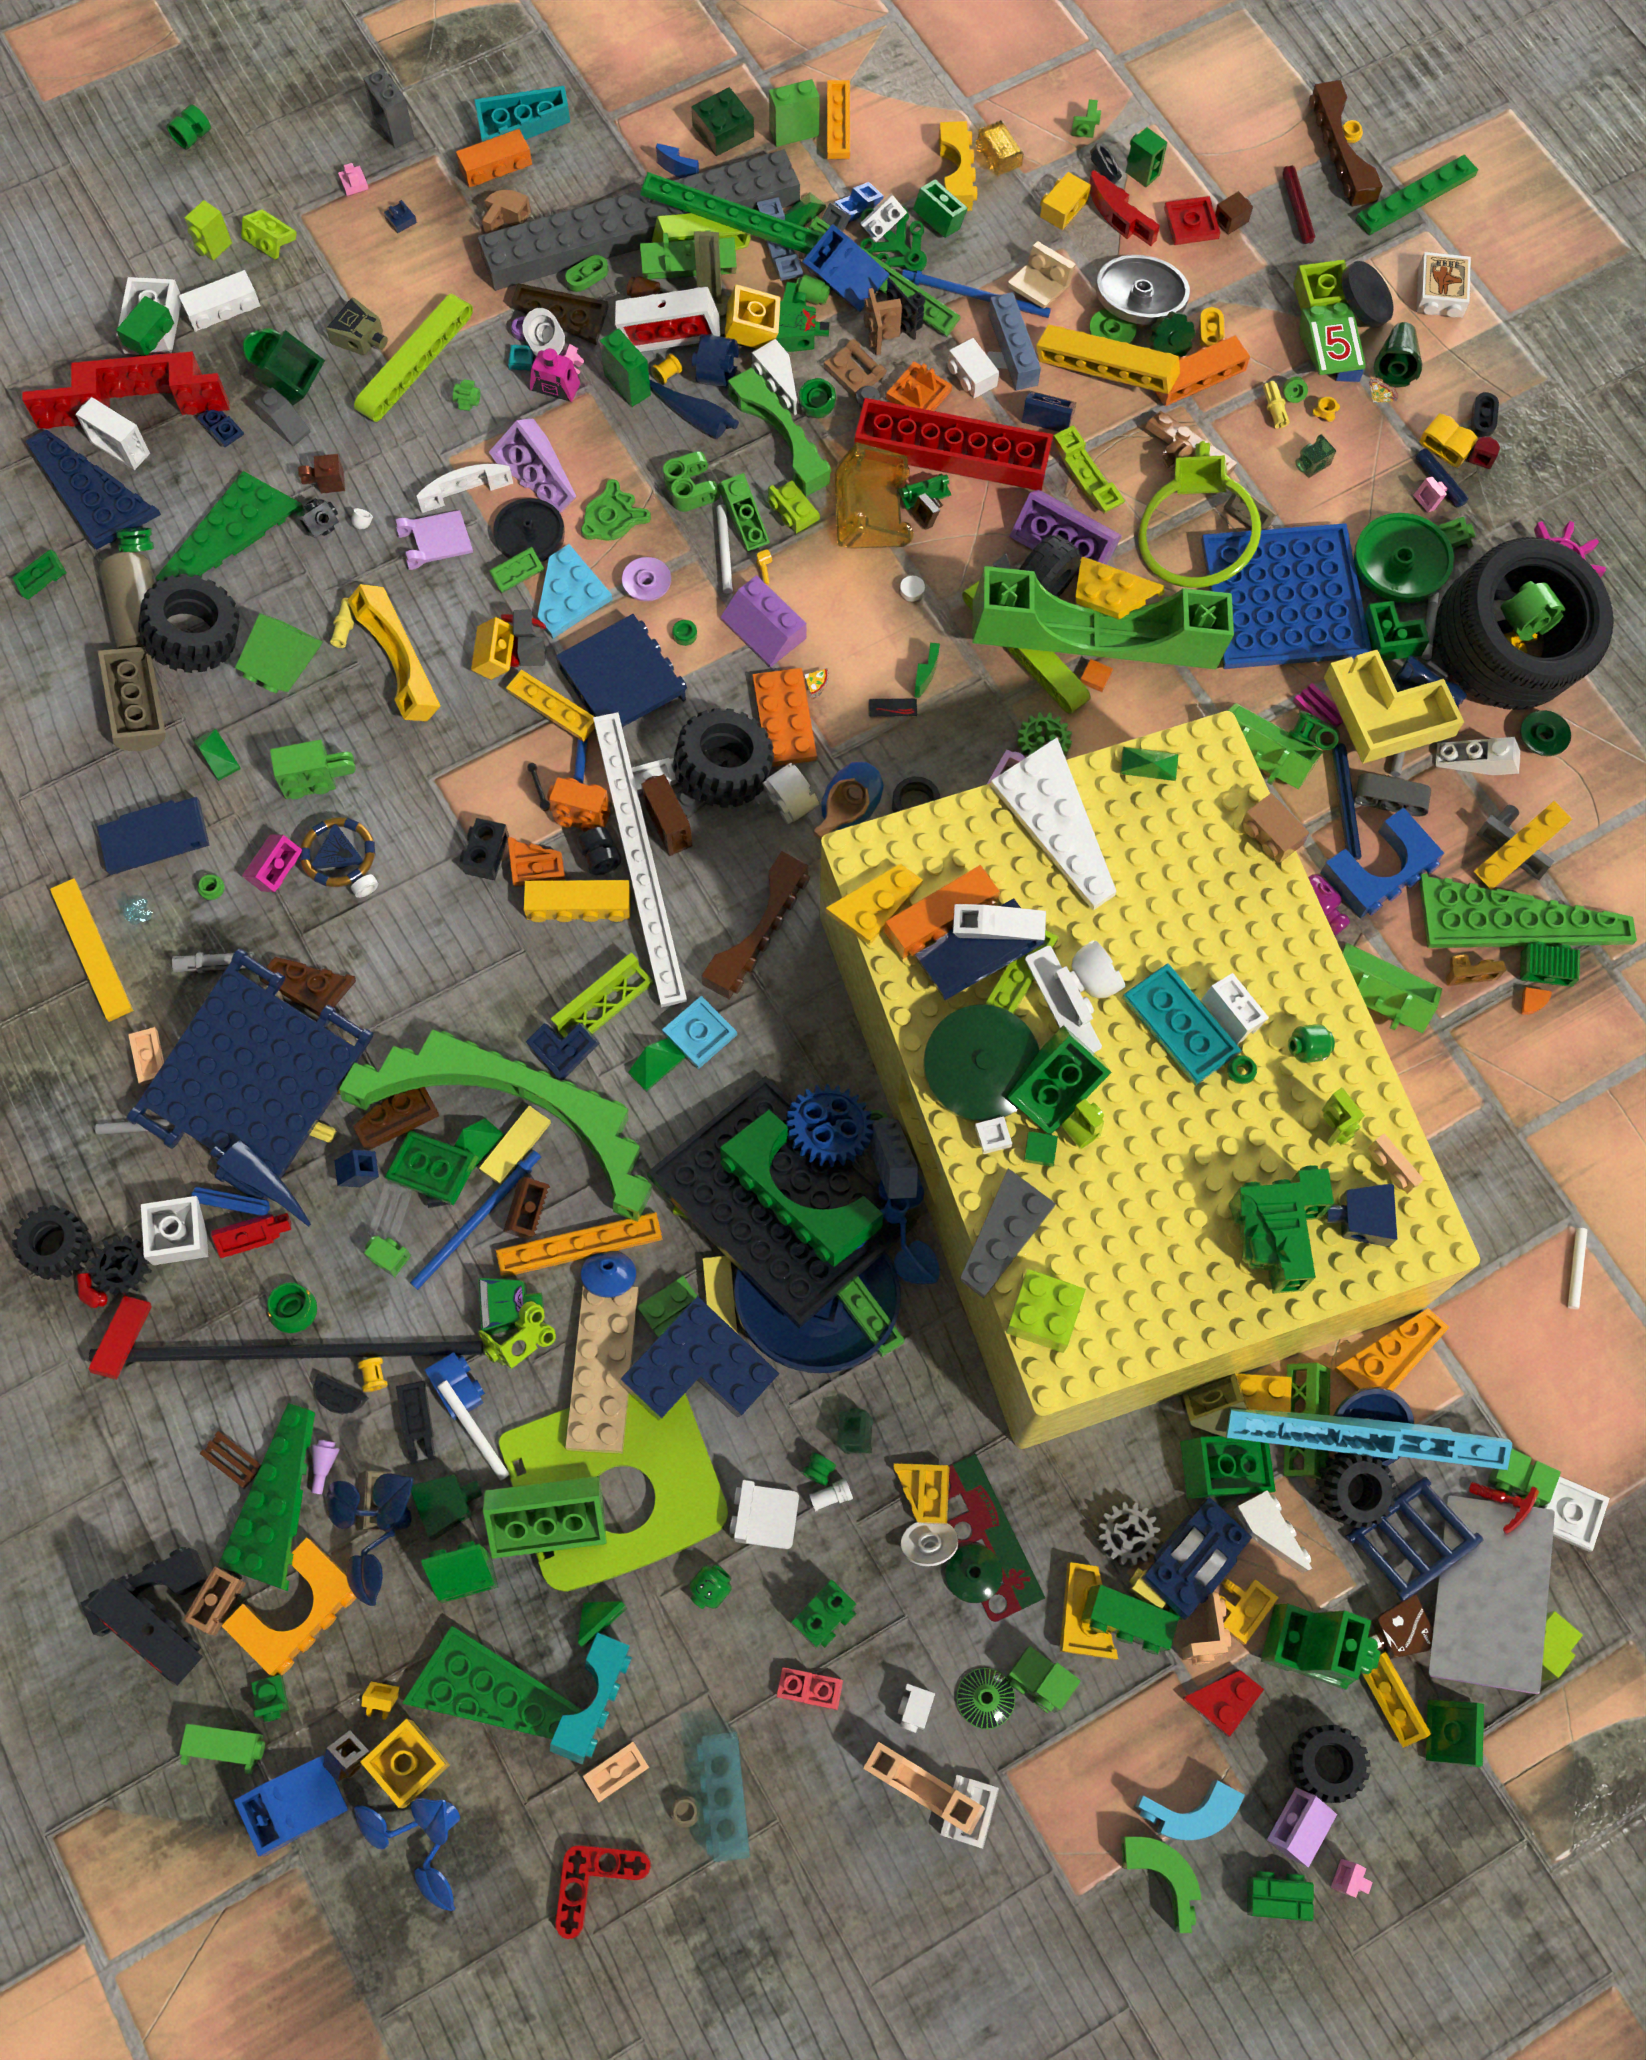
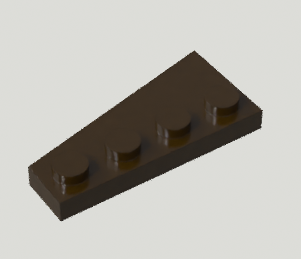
M520 283L517 284L512 299V308L528 314L535 308L549 310L555 316L563 331L597 345L609 308L608 301Z

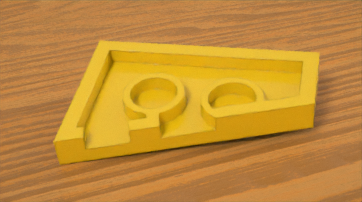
M900 863L825 908V912L867 944L871 945L885 928V921L894 917L922 885L923 879Z
M1067 1563L1059 1652L1118 1660L1117 1650L1114 1649L1112 1632L1107 1630L1106 1633L1096 1632L1089 1628V1623L1081 1620L1090 1587L1102 1585L1098 1566Z

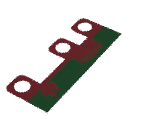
M974 1454L949 1466L951 1489L948 1493V1500L961 1494L969 1512L950 1520L948 1524L954 1528L959 1522H967L972 1527L971 1537L967 1540L958 1539L957 1548L983 1539L986 1547L998 1557L1002 1566V1581L1004 1584L1000 1586L995 1595H1002L1006 1599L1007 1608L1003 1613L996 1614L990 1610L989 1600L981 1602L988 1618L993 1622H998L1045 1599L1041 1587L977 1455Z

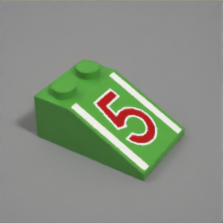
M1336 303L1334 305L1302 309L1298 333L1319 375L1365 369L1366 364L1356 319L1348 303Z

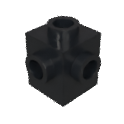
M314 498L304 504L305 509L296 514L308 535L314 538L320 534L325 536L335 529L334 525L339 523L336 518L338 512L331 502L327 503L322 499L317 500Z

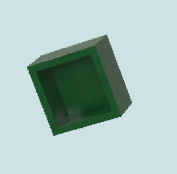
M730 87L691 106L692 126L716 156L754 137V117Z
M284 330L273 339L253 376L267 387L274 388L290 404L295 405L306 396L325 360L288 331Z

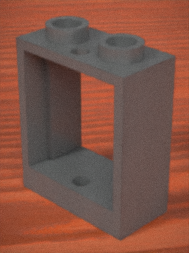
M381 69L364 77L363 80L373 119L393 147L396 149L414 140L406 99L385 70Z

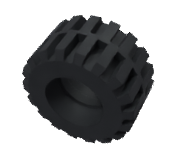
M50 1205L49 1210L42 1206L38 1207L37 1213L34 1211L27 1213L29 1218L26 1220L22 1218L19 1221V1224L22 1226L20 1229L15 1228L13 1233L17 1236V1239L12 1240V1246L16 1248L13 1252L15 1257L19 1259L18 1262L35 1275L47 1280L50 1277L54 1280H61V1275L68 1278L72 1276L71 1271L74 1269L78 1272L82 1268L79 1264L82 1261L87 1262L89 1258L86 1252H91L92 1245L88 1243V1241L92 1240L91 1234L87 1232L89 1229L82 1220L63 1207L58 1208L55 1205ZM63 1230L64 1241L60 1249L51 1255L42 1256L41 1244L44 1238L54 1231Z
M1338 1453L1334 1455L1335 1459L1329 1458L1325 1461L1327 1467H1321L1319 1473L1322 1475L1320 1479L1316 1478L1315 1484L1319 1485V1490H1315L1316 1497L1322 1499L1318 1503L1322 1509H1326L1325 1514L1334 1518L1335 1521L1358 1528L1372 1527V1523L1378 1525L1382 1522L1381 1516L1388 1517L1391 1513L1388 1510L1389 1506L1394 1507L1395 1501L1392 1500V1495H1396V1488L1392 1487L1395 1479L1394 1476L1388 1475L1391 1471L1388 1466L1382 1465L1381 1460L1372 1456ZM1359 1474L1363 1481V1493L1356 1503L1351 1504L1348 1498V1487L1351 1480Z
M1334 1724L1315 1726L1307 1729L1308 1731L1302 1732L1298 1736L1299 1740L1293 1742L1291 1746L1294 1749L1293 1754H1289L1288 1760L1292 1761V1767L1289 1770L1290 1774L1295 1775L1296 1779L1293 1781L1296 1786H1300L1303 1791L1317 1796L1325 1803H1341L1356 1797V1793L1365 1788L1363 1782L1364 1780H1369L1370 1776L1366 1769L1371 1767L1370 1760L1365 1758V1754L1368 1753L1366 1747H1361L1359 1744L1362 1740L1358 1736L1351 1735V1730L1340 1728V1725ZM1325 1745L1334 1747L1343 1759L1344 1768L1342 1775L1335 1782L1323 1780L1315 1768L1316 1753Z

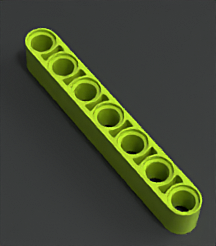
M452 293L447 295L360 392L355 400L354 409L374 422L380 421L469 321L473 313V306Z
M979 581L962 592V598L972 612L973 599ZM1006 647L1066 713H1073L1091 699L1086 686L1054 652Z

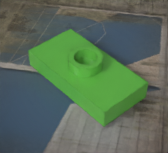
M530 547L489 570L501 593H504L542 572L544 567L533 548Z

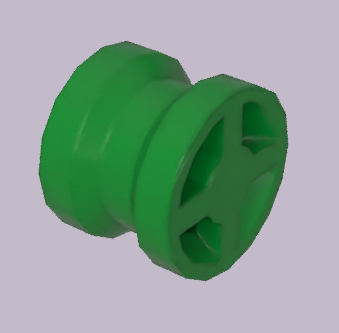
M812 1452L809 1457L810 1463L803 1468L801 1473L815 1483L826 1486L828 1483L827 1477L830 1472L835 1470L836 1465L827 1458Z

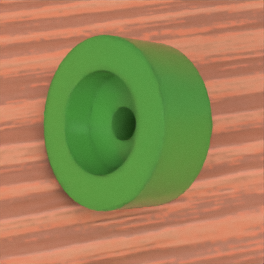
M1291 377L1284 383L1283 394L1289 402L1298 403L1307 396L1308 386L1301 377Z

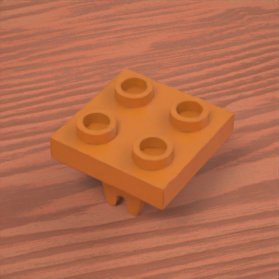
M914 361L887 391L886 399L895 404L935 411L952 391V384L937 376L933 368L928 370L926 364L920 365Z

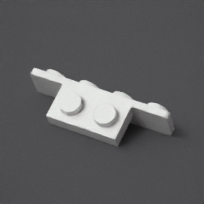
M1046 946L1026 956L1025 961L1059 1028L1064 1025L1093 1052L1100 1050L1102 1045L1090 1023L1093 1019L1091 1014L1094 1013V1009L1089 999L1081 996L1078 990L1081 984L1075 972H1069L1067 966L1061 967L1051 946Z

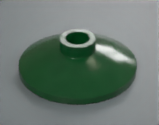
M1535 711L1529 714L1521 724L1520 735L1524 745L1537 755L1546 757L1556 756L1562 753L1571 741V730L1568 723L1563 717L1552 711Z
M971 1544L957 1549L955 1554L948 1560L945 1577L949 1589L957 1598L967 1603H981L992 1598L999 1590L1003 1571L998 1557L990 1549L981 1545ZM976 1567L979 1569L980 1576L978 1578L970 1576L969 1571L971 1568Z

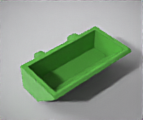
M663 233L664 242L640 244L644 278L662 279L697 276L694 240L668 242V233ZM719 238L721 275L736 274L735 238Z
M1235 703L1228 711L1235 715L1257 766L1271 774L1267 783L1272 785L1275 779L1279 778L1299 790L1323 751L1290 736L1289 732Z
M1346 943L1342 954L1366 1006L1392 1018L1393 1020L1389 1028L1394 1031L1400 1022L1423 1034L1438 1008L1442 988Z

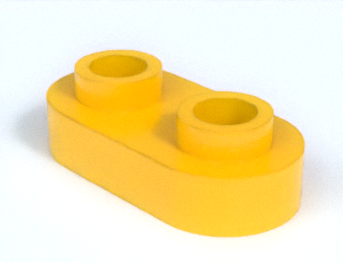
M1214 307L1204 309L1199 319L1200 345L1202 348H1207L1225 338L1224 315L1219 309Z

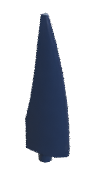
M650 380L651 388L664 402L686 421L713 438L718 439L727 427L734 430L738 427L739 421L734 419L726 409L708 400L673 391Z
M237 1141L227 1152H224L218 1146L212 1149L210 1155L218 1160L217 1164L237 1181L277 1202L308 1227L311 1225L287 1186L250 1147L246 1146L243 1141Z

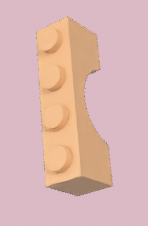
M880 1742L876 1744L863 1768L969 1835L972 1834L985 1810V1807Z

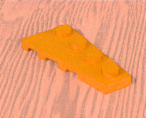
M1427 1308L1346 1362L1337 1366L1334 1370L1356 1390L1367 1387H1383L1393 1391L1447 1331L1449 1326Z

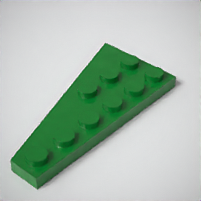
M290 1403L287 1404L218 1563L219 1567L288 1591L287 1570L288 1565H292L294 1554L290 1553L292 1538L297 1535L303 1490L300 1489L302 1475H306L307 1464L304 1463L306 1449L311 1444L315 1412Z

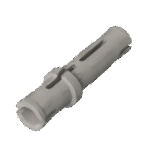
M247 952L248 956L255 960L254 952ZM197 953L191 956H173V972L197 971L198 973H205V971L226 970L234 953L214 955Z

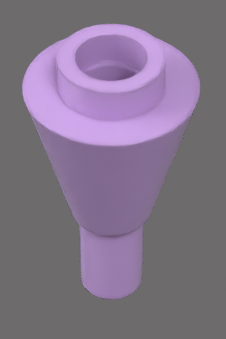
M318 1440V1445L312 1444L314 1479L311 1493H323L325 1478L340 1450L335 1448V1442Z

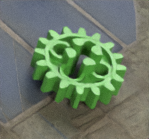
M1039 712L1037 719L1030 715L1028 723L1023 721L1021 730H1018L1017 738L1019 739L1017 747H1022V755H1031L1042 748L1044 742L1049 743L1059 736L1060 739L1058 741L1066 757L1068 749H1070L1072 744L1070 740L1072 731H1067L1068 723L1060 724L1061 717L1058 716L1054 720L1052 719V713H1048L1047 717H1043L1042 713ZM1042 727L1046 729L1044 737L1041 736Z

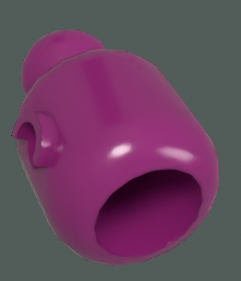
M1312 874L1308 879L1332 932L1336 936L1350 924V919L1347 915L1337 910L1341 904L1340 895L1323 877Z

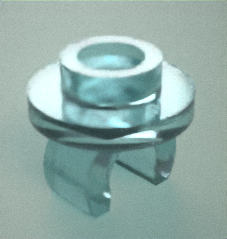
M128 899L126 905L123 906L124 917L132 925H137L140 921L151 919L152 910L146 912L141 910V908H146L147 899H139L137 901Z

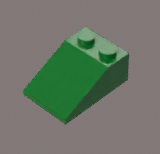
M1063 1025L1041 1048L1008 1095V1099L1046 1133L1051 1135L1075 1111L1076 1105L1085 1098L1087 1099L1112 1072L1101 1058Z
M1222 1436L1198 1437L1180 1441L1187 1499L1260 1494L1265 1491L1269 1493L1276 1492L1269 1443L1228 1439Z

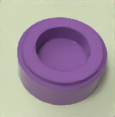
M524 316L516 318L511 324L512 335L519 341H526L522 326L525 319Z

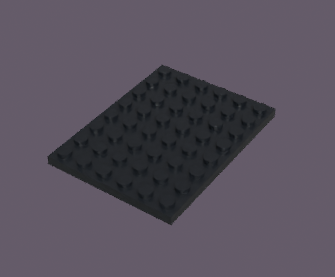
M765 1076L647 1172V1177L800 1329L901 1239L900 1223H890L883 1217L882 1228L866 1240L862 1247L854 1250L838 1265L833 1267L827 1261L823 1262L820 1260L808 1243L804 1244L801 1242L789 1225H783L770 1207H764L751 1189L749 1191L746 1190L735 1174L732 1172L728 1173L720 1163V1147L766 1111L770 1110L784 1124L788 1121L786 1117L793 1101ZM817 1138L821 1142H826L823 1138ZM788 1139L772 1160L770 1174L774 1184L784 1196L801 1206L822 1210L835 1209L849 1205L862 1196H865L879 1210L884 1209L887 1201L880 1197L879 1184L855 1161H850L848 1158H846L844 1166L838 1160H835L834 1167L830 1166L829 1160H825L824 1164L820 1166L819 1158L809 1162L810 1154L807 1153L800 1156L801 1147L793 1148L795 1139ZM908 1211L905 1215L907 1219L906 1234L917 1223V1220Z

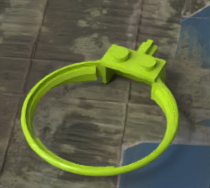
M1200 441V443L1196 444L1195 457L1176 458L1175 478L1157 491L1148 503L1139 527V549L1146 565L1162 580L1187 588L1213 586L1236 575L1252 559L1260 541L1261 521L1257 507L1250 494L1238 482L1227 476L1225 455L1210 456V443ZM1227 489L1244 502L1249 510L1252 521L1250 541L1243 554L1226 569L1204 577H1185L1164 569L1151 555L1146 537L1148 522L1156 507L1175 491L1180 495L1226 492Z

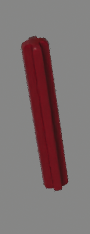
M1293 165L1285 166L1282 174L1300 236L1304 244H1311L1314 242L1315 233L1297 171Z

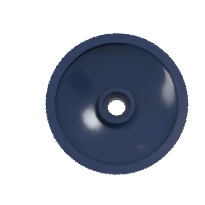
M1367 1387L1355 1391L1340 1403L1333 1415L1414 1424V1417L1407 1402L1394 1391L1383 1387ZM1372 1456L1381 1460L1382 1465L1385 1466L1398 1460Z

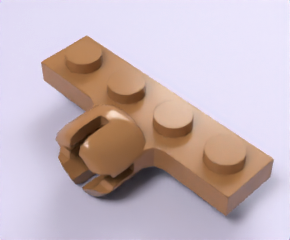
M1162 411L1153 416L1145 427L1169 444L1165 448L1166 451L1163 452L1162 458L1167 468L1173 464L1175 465L1171 470L1175 472L1176 458L1195 457L1196 444L1200 443V441L1209 443ZM1210 444V456L1225 455L1227 475H1229L1235 469L1237 462Z

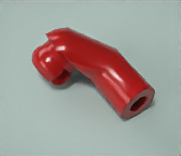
M90 1273L78 1274L77 1287L80 1301L90 1308L104 1307L108 1300L107 1294L92 1288Z

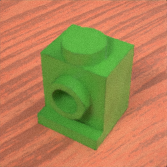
M373 1236L365 1246L366 1251L364 1254L368 1260L394 1278L411 1257V1254L405 1247H401L389 1237L383 1240L379 1236Z

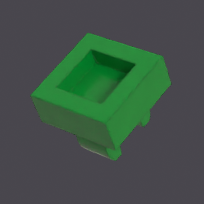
M787 282L783 301L806 305V293L796 292V283Z

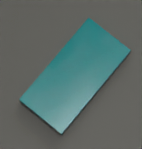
M1169 963L1123 994L1122 999L1195 1086L1242 1051Z

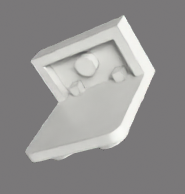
M743 1480L742 1488L736 1487L734 1504L739 1505L738 1516H732L730 1533L735 1534V1542L790 1549L793 1545L799 1502L798 1493L789 1490L755 1486L753 1481Z

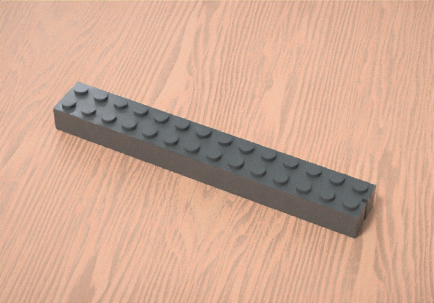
M785 149L674 180L683 185L757 211L758 201L779 197L782 208L795 205L800 201V183ZM641 190L480 235L478 236L482 258L496 291L517 285L518 283L521 284L569 270L593 255H600L608 259L639 250L640 244L652 242L657 216L687 214L689 212L641 196Z

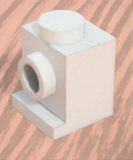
M907 1684L904 1691L909 1693V1697H902L898 1709V1714L903 1715L900 1728L916 1733L918 1728L922 1730L925 1728L935 1693Z

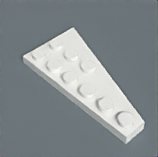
M1055 738L991 780L990 786L1092 910H1095L1115 896L1116 888L1058 738Z

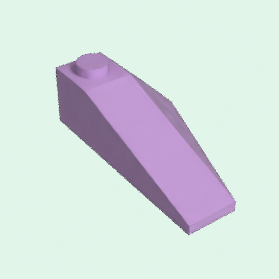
M533 418L516 420L489 451L497 464L509 466L512 476L519 480L522 486L530 488L537 494L538 498L553 505L559 513L563 512L576 498L547 436Z

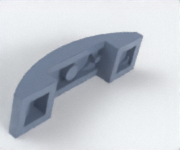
M779 197L757 202L759 212L785 220ZM765 239L773 266L780 281L803 276L798 255L795 254L794 249Z

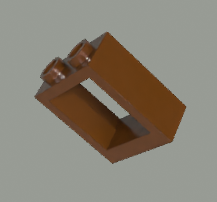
M665 774L649 777L644 783H641L644 806L668 855L671 856L692 847L690 823Z

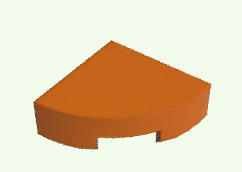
M1525 987L1522 996L1521 1014L1529 1015L1541 1010L1550 1000L1552 991Z

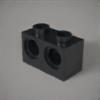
M476 818L474 826H470L468 830L467 841L469 842L467 849H463L460 856V864H462L465 874L496 880L509 837L506 824ZM485 835H492L488 840L481 839ZM477 858H485L481 863L474 862Z

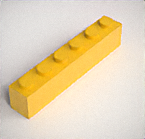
M1048 324L1036 345L1039 362L1169 394L1180 374L1179 356Z

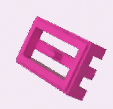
M1313 683L1307 689H1304L1300 695L1294 697L1293 702L1302 711L1308 712L1327 722L1321 716L1323 715L1335 727L1343 723L1337 706ZM1304 698L1307 699L1315 707V710L1304 700Z

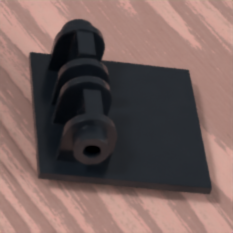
M889 277L887 280L886 301L900 299L902 305L901 329L915 340L916 331L923 327L925 297L921 293H915L908 298Z

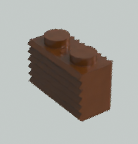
M528 1177L518 1180L503 1232L525 1239L536 1235L534 1231L538 1230L536 1226L539 1225V1215L542 1214L541 1210L544 1209L542 1205L545 1204L544 1199L547 1198L545 1194L548 1193L549 1184Z

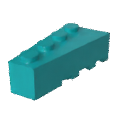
M565 86L474 99L482 142L520 129L526 140L570 123Z

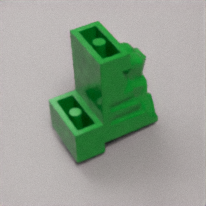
M1316 1165L1300 1168V1171L1295 1174L1291 1181L1288 1179L1272 1182V1185H1261L1260 1182L1245 1183L1229 1202L1234 1223L1239 1224L1240 1238L1243 1240V1262L1247 1263L1252 1269L1269 1271V1282H1271L1273 1294L1303 1291L1316 1278L1306 1220L1321 1219L1334 1204L1328 1168L1319 1169Z
M1286 1603L1276 1604L1273 1607L1260 1662L1285 1671H1293L1347 1690L1350 1684L1359 1679L1361 1673L1370 1674L1373 1669L1378 1668L1381 1652L1377 1649V1641L1374 1638L1368 1637L1372 1620L1345 1610L1313 1613Z

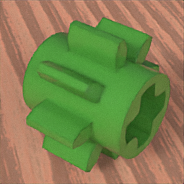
M464 379L461 381V384H455L453 402L459 404L458 409L470 411L473 406L479 405L481 390L474 387L475 381Z

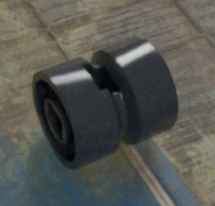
M593 828L578 837L577 843L582 855L585 856V862L590 874L603 875L620 865L621 859L616 847L612 846L613 840L607 828Z

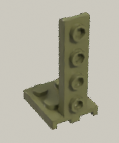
M695 231L697 287H708L720 315V337H725L727 302L730 296L722 295L719 232ZM699 343L684 345V347H699Z

